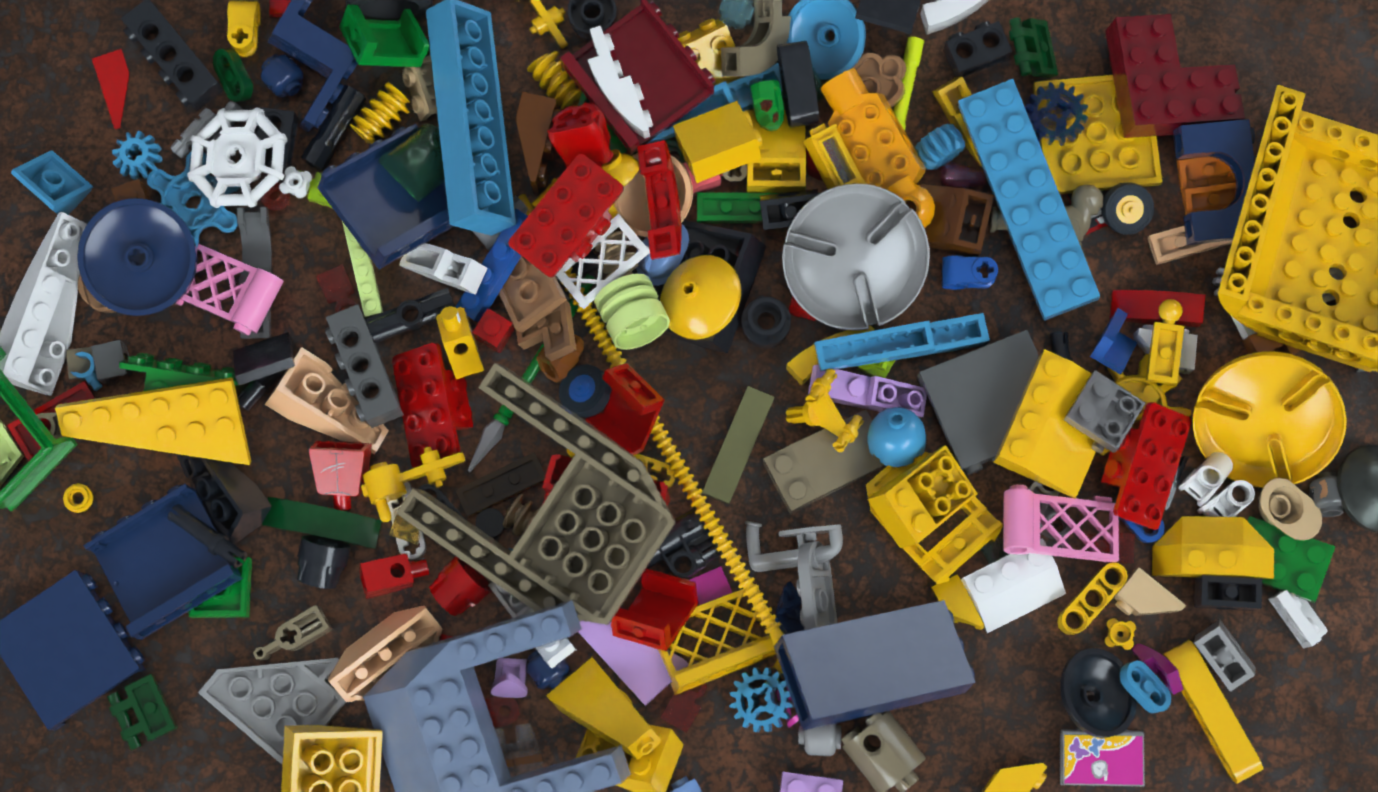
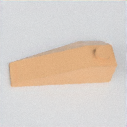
M301 347L294 357L295 366L286 369L265 405L293 422L340 441L372 443L371 453L375 454L389 430L384 424L371 428L367 421L361 422L355 409L359 402L350 395L346 383L342 385L331 373L333 369L325 361Z

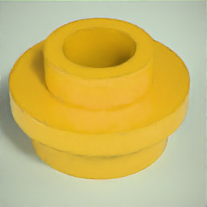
M73 484L64 492V505L74 513L85 512L93 503V493L84 484ZM82 493L83 501L76 504L75 496Z

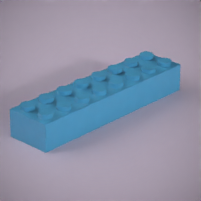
M444 0L427 9L426 17L449 222L452 226L492 236L516 225L491 12L459 0Z
M1014 79L958 100L959 110L1043 320H1048L1099 300L1100 293Z

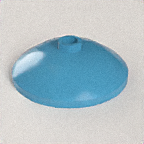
M800 0L788 15L791 16V25L787 43L807 41L815 79H832L852 69L863 54L866 43L864 21L855 19L858 9L849 0ZM831 30L835 34L833 41L828 38V33Z

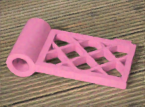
M199 244L197 251L202 253L204 262L197 264L196 273L206 269L208 279L196 284L194 278L190 288L175 304L182 306L185 301L235 323L233 328L247 336L251 332L257 334L284 281L270 272L260 268L257 269ZM223 261L226 271L214 276L211 266ZM243 271L249 272L245 283L236 286L234 275ZM228 278L231 289L218 294L216 283ZM210 286L213 297L200 301L198 291ZM233 296L234 304L229 313L222 310L220 301Z
M1012 485L1009 490L1004 491L1003 550L1006 553L1016 555L1034 553L1116 563L1119 561L1118 517L1113 513L1115 503H1112V498L1094 496L1092 501L1034 494L1025 485ZM1040 503L1049 504L1057 514L1048 521L1040 513ZM1069 507H1077L1085 516L1078 524H1075L1065 512ZM1097 510L1109 511V524L1105 528L1093 516ZM1059 516L1071 529L1063 537L1051 525ZM1086 520L1099 532L1092 540L1079 528ZM1044 529L1057 541L1052 547L1040 546V533ZM1073 532L1085 544L1081 550H1073L1065 541ZM1101 535L1110 544V554L1101 553L1093 544Z

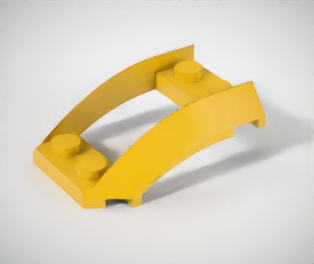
M924 452L922 456L920 453L910 465L885 467L866 484L868 498L888 482L932 453ZM976 497L961 508L968 517L929 552L919 543L902 548L936 584L950 581L949 576L991 539L995 542L1003 527V523L997 520ZM870 504L871 513L889 533V531L887 530V528L885 527V525L883 524V522L881 521V519L879 518V516Z

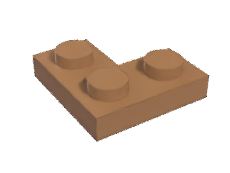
M567 301L523 333L516 330L518 345L524 350L543 341L545 356L551 362L576 351L571 306Z

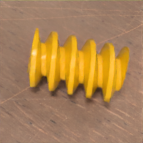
M554 51L537 58L530 64L527 71L533 72V79L540 81L539 86L541 89L547 90V97L557 100L558 108L561 107V110H564L569 106H578L582 92L579 88H576L574 81L569 79L570 76L567 72L562 70L561 61H555L559 56V52Z
M389 82L385 84L388 93L381 90L377 92L380 102L371 99L369 104L372 110L363 107L361 112L364 118L356 115L353 117L356 126L349 124L370 145L376 141L374 138L376 135L383 139L386 137L382 130L383 127L389 130L394 129L390 122L391 119L398 122L401 121L398 114L399 111L406 114L409 113L406 106L407 102L410 103L409 100Z

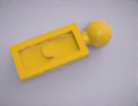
M1167 299L1159 306V315L1163 323H1153L1146 381L1175 386L1178 382L1184 326L1175 325V321L1182 315L1181 304L1174 299Z

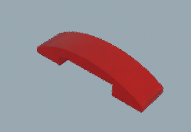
M662 140L637 146L640 174L645 177L651 230L647 231L650 257L652 260L679 255L682 239L681 211L675 172L667 142Z

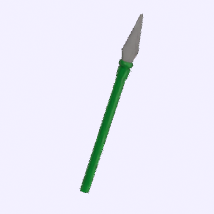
M586 274L584 279H595L589 274ZM581 283V287L585 289L583 294H588L593 286L592 283ZM571 299L569 301L571 306L572 318L575 315L578 306L573 305L574 299ZM544 342L522 375V378L529 383H532L540 370L536 357L544 347ZM503 404L498 410L499 413H495L493 420L484 427L468 472H471L502 439L504 428L509 425L508 419H511L514 414L512 410Z

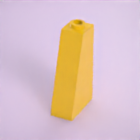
M593 657L546 695L561 713L615 746L621 745L624 752L637 760L643 755L650 753L655 745L661 741Z

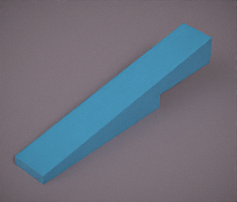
M778 63L760 74L745 76L728 84L725 81L715 85L714 94L647 144L675 137L673 125L732 102L738 101L742 111L752 109L750 85L777 80L780 83L781 95L783 97ZM764 100L760 103V105L771 102L772 100Z
M984 313L931 323L923 321L816 341L814 346L820 372L827 369L835 370L983 347L988 344L990 338Z

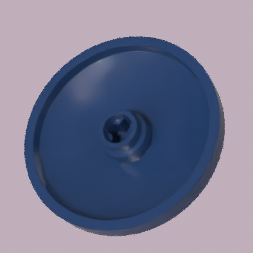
M125 199L104 207L88 222L78 245V268L88 291L105 307L125 315H151L171 307L187 292L196 273L197 247L188 225L172 209L147 199Z

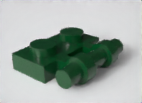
M1020 17L1010 19L1011 30L1009 31L1010 41H1014L1016 51L1014 60L1015 65L1019 66L1020 75L1026 76L1032 73V76L1048 79L1059 75L1048 22L1029 18L1022 22Z
M153 674L125 686L124 689L128 699L124 701L121 700L118 692L107 696L111 705L109 708L112 717L116 716L122 730L120 735L123 741H127L131 751L142 746L138 735L142 732L145 733L147 740L151 742L178 729ZM131 708L134 709L139 723L135 725L132 724L127 713Z

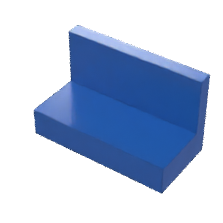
M1118 308L1102 332L1090 357L1121 375L1137 342L1119 332L1128 313Z

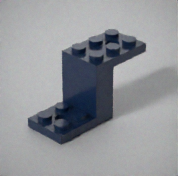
M291 0L267 42L327 78L298 126L309 132L312 127L318 129L329 112L325 108L326 104L330 103L332 105L344 87L339 82L342 78L348 79L355 69L357 61L354 59V55L347 44L303 18L312 0Z

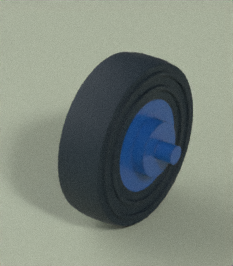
M589 364L572 368L568 372L567 377L561 381L559 387V398L562 405L579 417H591L602 411L607 405L611 394V387L602 379L604 372L598 367Z

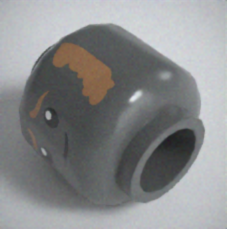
M1323 472L1318 474V478L1309 484V497L1314 501L1315 506L1320 509L1322 517L1342 515L1344 508L1341 504L1337 488L1336 473Z

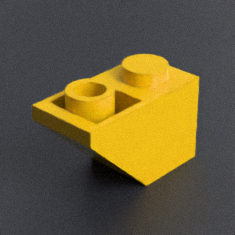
M1044 763L997 769L981 792H1030L1032 788L1037 790L1047 777L1044 771L1048 766Z

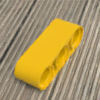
M1113 562L1103 566L1096 572L1058 616L1057 624L1063 633L1075 635L1088 627L1125 585L1128 575L1124 566ZM1108 569L1114 570L1118 574L1116 585H1111L1106 581L1105 572ZM1088 591H1093L1098 595L1099 603L1096 607L1087 604L1085 597ZM1069 613H1074L1079 617L1080 624L1077 629H1072L1066 624V616Z

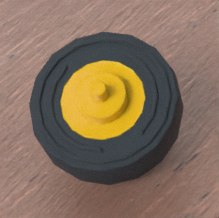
M1132 182L1120 183L1112 187L1105 194L1101 214L1105 223L1113 231L1121 234H1135L1143 230L1150 223L1154 214V202L1151 194L1143 186Z

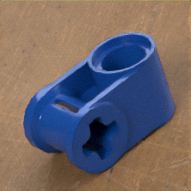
M946 256L942 258V288L984 289L992 286L996 280L998 265L989 257ZM981 268H986V272L989 273L987 278L982 277V273H980Z

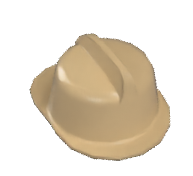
M1283 478L1272 479L1264 485L1258 497L1259 511L1264 521L1276 526L1286 535L1296 540H1308L1319 533L1322 526V514L1309 496L1292 482Z

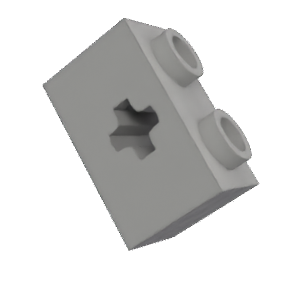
M1220 619L1195 635V645L1230 692L1255 676L1256 667Z

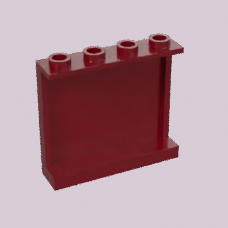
M640 0L638 7L603 33H609L615 50L610 51L613 61L619 60L624 75L619 79L631 76L633 84L639 83L644 97L643 100L639 101L642 111L648 109L653 126L649 127L650 137L644 139L633 131L599 90L588 63V59L598 56L593 40L573 55L568 51L560 57L563 69L589 102L596 104L602 110L607 125L631 155L637 151V146L647 144L714 94L713 83L715 79L707 68L701 69L695 62L697 56L688 45L683 47L678 40L680 36L674 26L670 23L666 25L660 18L662 13L653 1L648 3L647 0Z

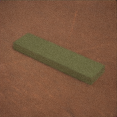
M747 386L702 494L725 504H730L774 401V396Z

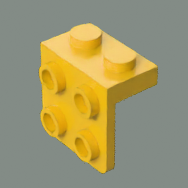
M708 19L700 23V28L692 32L684 31L679 33V42L683 47L688 45L697 56L695 62L701 69L707 68L715 79L714 86L725 81L728 84L745 77H722L721 48L736 47L727 25L719 19Z

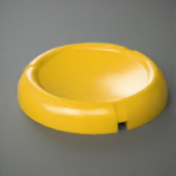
M1263 351L1233 359L1217 369L1208 378L1200 390L1197 402L1195 403L1193 431L1197 445L1206 459L1214 452L1224 453L1231 459L1233 469L1227 476L1234 481L1244 480L1253 487L1263 488L1266 483L1276 478L1287 479L1295 485L1315 476L1334 459L1344 440L1346 412L1336 385L1318 366L1292 354Z

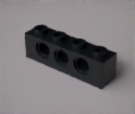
M150 0L142 1L121 18L127 26L123 29L124 33L133 43L139 41L144 48L140 52L151 65L156 62L160 66L161 70L157 73L168 86L174 83L179 89L175 94L185 107L191 104L198 111L224 91L213 75ZM159 31L155 39L147 40L150 32ZM176 52L174 59L164 61L167 53ZM186 73H194L193 78L189 82H181L182 77Z

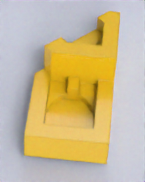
M958 574L951 577L948 582L931 587L937 602L945 600L948 610L953 614L954 623L962 622L973 625L975 629L979 630L984 628L983 621Z

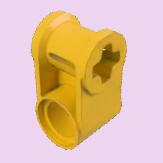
M229 1L227 8L228 42L232 49L238 53L239 57H250L256 52L258 47V28L261 16L260 4L258 1Z

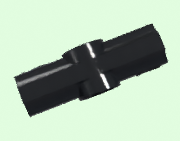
M445 288L416 300H406L398 307L369 317L366 321L374 342L378 343L409 330L416 331L421 329L425 324L437 320L436 316L444 308L449 306L455 307L449 289ZM412 309L419 311L416 320L408 322L404 319L407 311Z

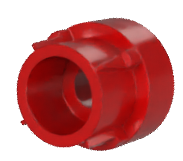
M457 556L443 567V570L438 574V578L429 586L435 600L453 616L462 614L470 606L478 605L492 592L485 576Z

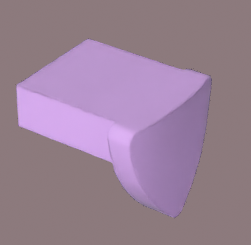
M497 659L495 680L491 687V694L506 698L526 697L528 690L525 686L527 659Z

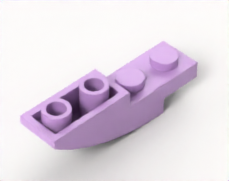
M818 364L812 367L808 394L814 381L817 378H821L825 371L820 372ZM839 369L834 370L836 371L837 378L832 382L831 390L828 393L834 403L879 412L887 408L901 407L914 412L918 417L924 416L927 397L924 387L878 376L868 377Z

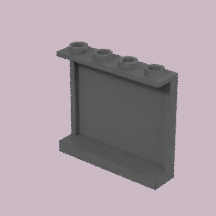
M1028 330L923 370L916 377L919 386L925 388L955 460L962 471H966L967 475L982 470V464L991 460L994 462L1039 355Z

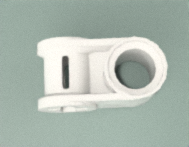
M1221 452L1212 453L1183 480L1178 489L1189 493L1198 501L1197 505L1201 508L1232 471L1233 463L1231 459Z
M1235 481L1210 498L1197 512L1204 514L1205 517H1237L1236 515L1254 500V488L1247 481ZM1234 487L1244 490L1245 500L1243 502H1237L1233 498L1232 491Z

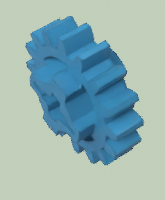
M766 667L763 674H761L759 668H753V676L748 672H743L742 677L744 681H734V685L738 690L729 694L736 698V702L730 704V708H737L739 711L735 714L734 718H744L745 720L742 725L744 728H748L753 724V732H760L762 726L765 732H771L772 724L777 728H781L783 725L780 719H790L791 717L786 712L787 708L795 707L792 702H789L791 695L786 690V687H788L786 680L780 681L782 673L776 672L772 676L771 668ZM757 680H767L759 688L751 685ZM777 690H779V693H780L781 703H779V702L777 701V697H776V692H777ZM766 694L764 699L767 701V705L759 706L760 700L757 696ZM744 696L747 698L748 702L747 710L744 705ZM763 712H768L774 715L773 717L767 720L758 719L759 717H761Z

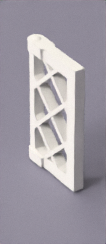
M619 214L610 221L611 225L606 233L602 236L598 235L591 243L593 245L592 249L599 243L601 244L600 259L579 258L577 261L579 262L577 278H569L565 272L577 263L569 258L556 274L558 279L578 302V305L583 309L595 300L596 295L603 287L622 277L650 254L649 247L645 246ZM618 227L623 231L622 240H606L607 236ZM606 244L621 245L620 261L604 260ZM626 245L635 246L638 252L627 261H624ZM584 263L599 264L597 280L582 279ZM604 264L619 265L617 270L605 280H602ZM581 283L597 284L585 297L580 292Z

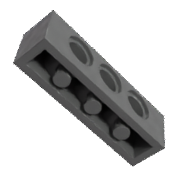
M359 304L327 316L326 320L329 327L325 328V332L331 345L334 343L337 345L339 353L335 354V358L340 369H346L349 378L345 380L350 395L356 394L359 404L355 406L361 422L367 421L369 426L374 428L403 416L404 413ZM358 337V342L354 346H346L349 338ZM360 363H369L365 371L356 372V367ZM371 388L379 389L378 394L374 398H366L368 390Z

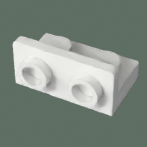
M1287 590L1279 591L1268 599L1302 648L1314 646L1322 640L1320 637L1327 633V628L1306 600L1296 597L1292 592L1289 594Z

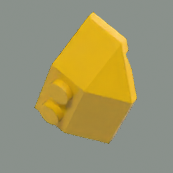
M1182 516L1152 546V576L1199 577L1201 575L1274 579V548L1244 517Z

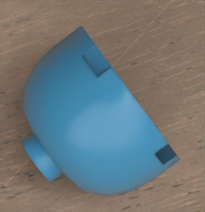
M893 407L879 412L871 421L868 430L867 444L869 452L872 456L874 454L879 458L880 463L887 466L900 467L910 465L914 462V458L918 457L920 453L922 456L925 451L926 432L923 422L914 412L906 408Z

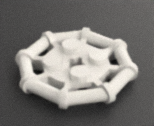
M256 107L253 110H225V108L217 111L218 114L196 135H192L190 139L192 141L190 172L187 173L189 181L195 183L210 200V205L215 208L220 206L247 205L252 208L257 206V201L279 180H283L285 176L283 174L285 143L288 140L286 135L281 133L264 115L263 109ZM247 121L245 127H231L230 125L231 122ZM257 125L269 136L268 138L261 140L256 136L254 131ZM222 127L223 130L219 133L221 135L216 140L213 138L210 142L207 141ZM205 147L207 148L206 164L202 166L203 148ZM273 147L270 168L265 166L266 149ZM239 150L242 157L239 162L235 163L230 158ZM262 172L268 174L253 190H251V182L257 181L260 178ZM210 173L218 181L215 189L205 178ZM241 186L243 194H224L227 187Z

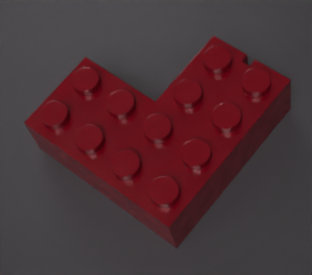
M1171 14L1116 17L1105 30L1124 138L1173 135V130L1182 125L1245 119L1241 94H1235L1240 89L1236 66L1218 65L1181 68Z

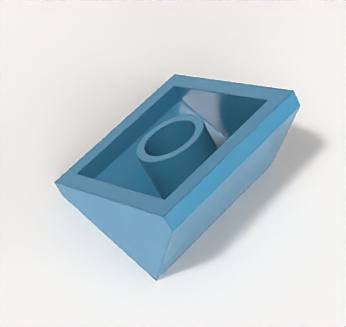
M52 150L11 171L15 178L57 215L59 212L69 215L93 188L88 181Z

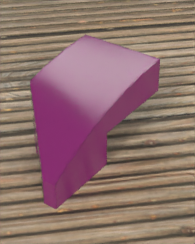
M1139 643L1131 648L1139 661L1144 662L1154 674H1158L1159 678L1173 695L1184 690L1178 669L1166 657Z

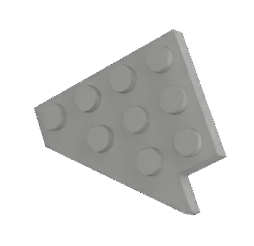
M339 658L217 669L198 692L282 765L285 726H327L346 703L336 689L326 681L338 663Z

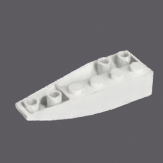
M59 212L36 252L14 297L0 332V346L7 354L0 361V369L12 385L52 396L67 355L66 350H69L72 341L78 294V278L80 275L77 252L81 235L86 227V223L63 212Z

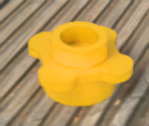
M1115 618L1108 620L1106 624L1108 636L1104 639L1105 644L1110 648L1114 646L1123 647L1124 650L1133 648L1134 642L1132 639L1136 630L1135 623L1132 621L1118 622ZM1119 631L1123 633L1122 637L1118 636Z

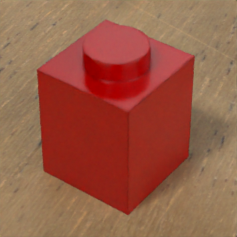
M487 308L472 333L476 340L500 354L515 328L512 322Z

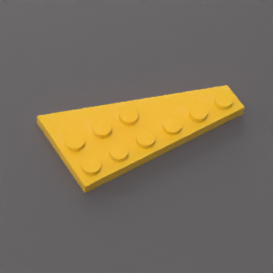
M233 378L58 404L55 407L61 435L64 437L250 465L252 462Z

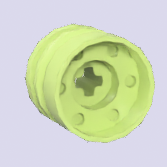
M645 274L622 276L603 287L596 295L594 303L603 322L607 323L608 333L618 349L629 350L642 347L661 336L670 324L669 317L661 301L657 300L656 290L653 288L649 276Z

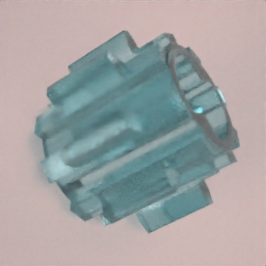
M722 0L719 7L720 21L735 29H744L745 24L751 23L754 15L753 0Z

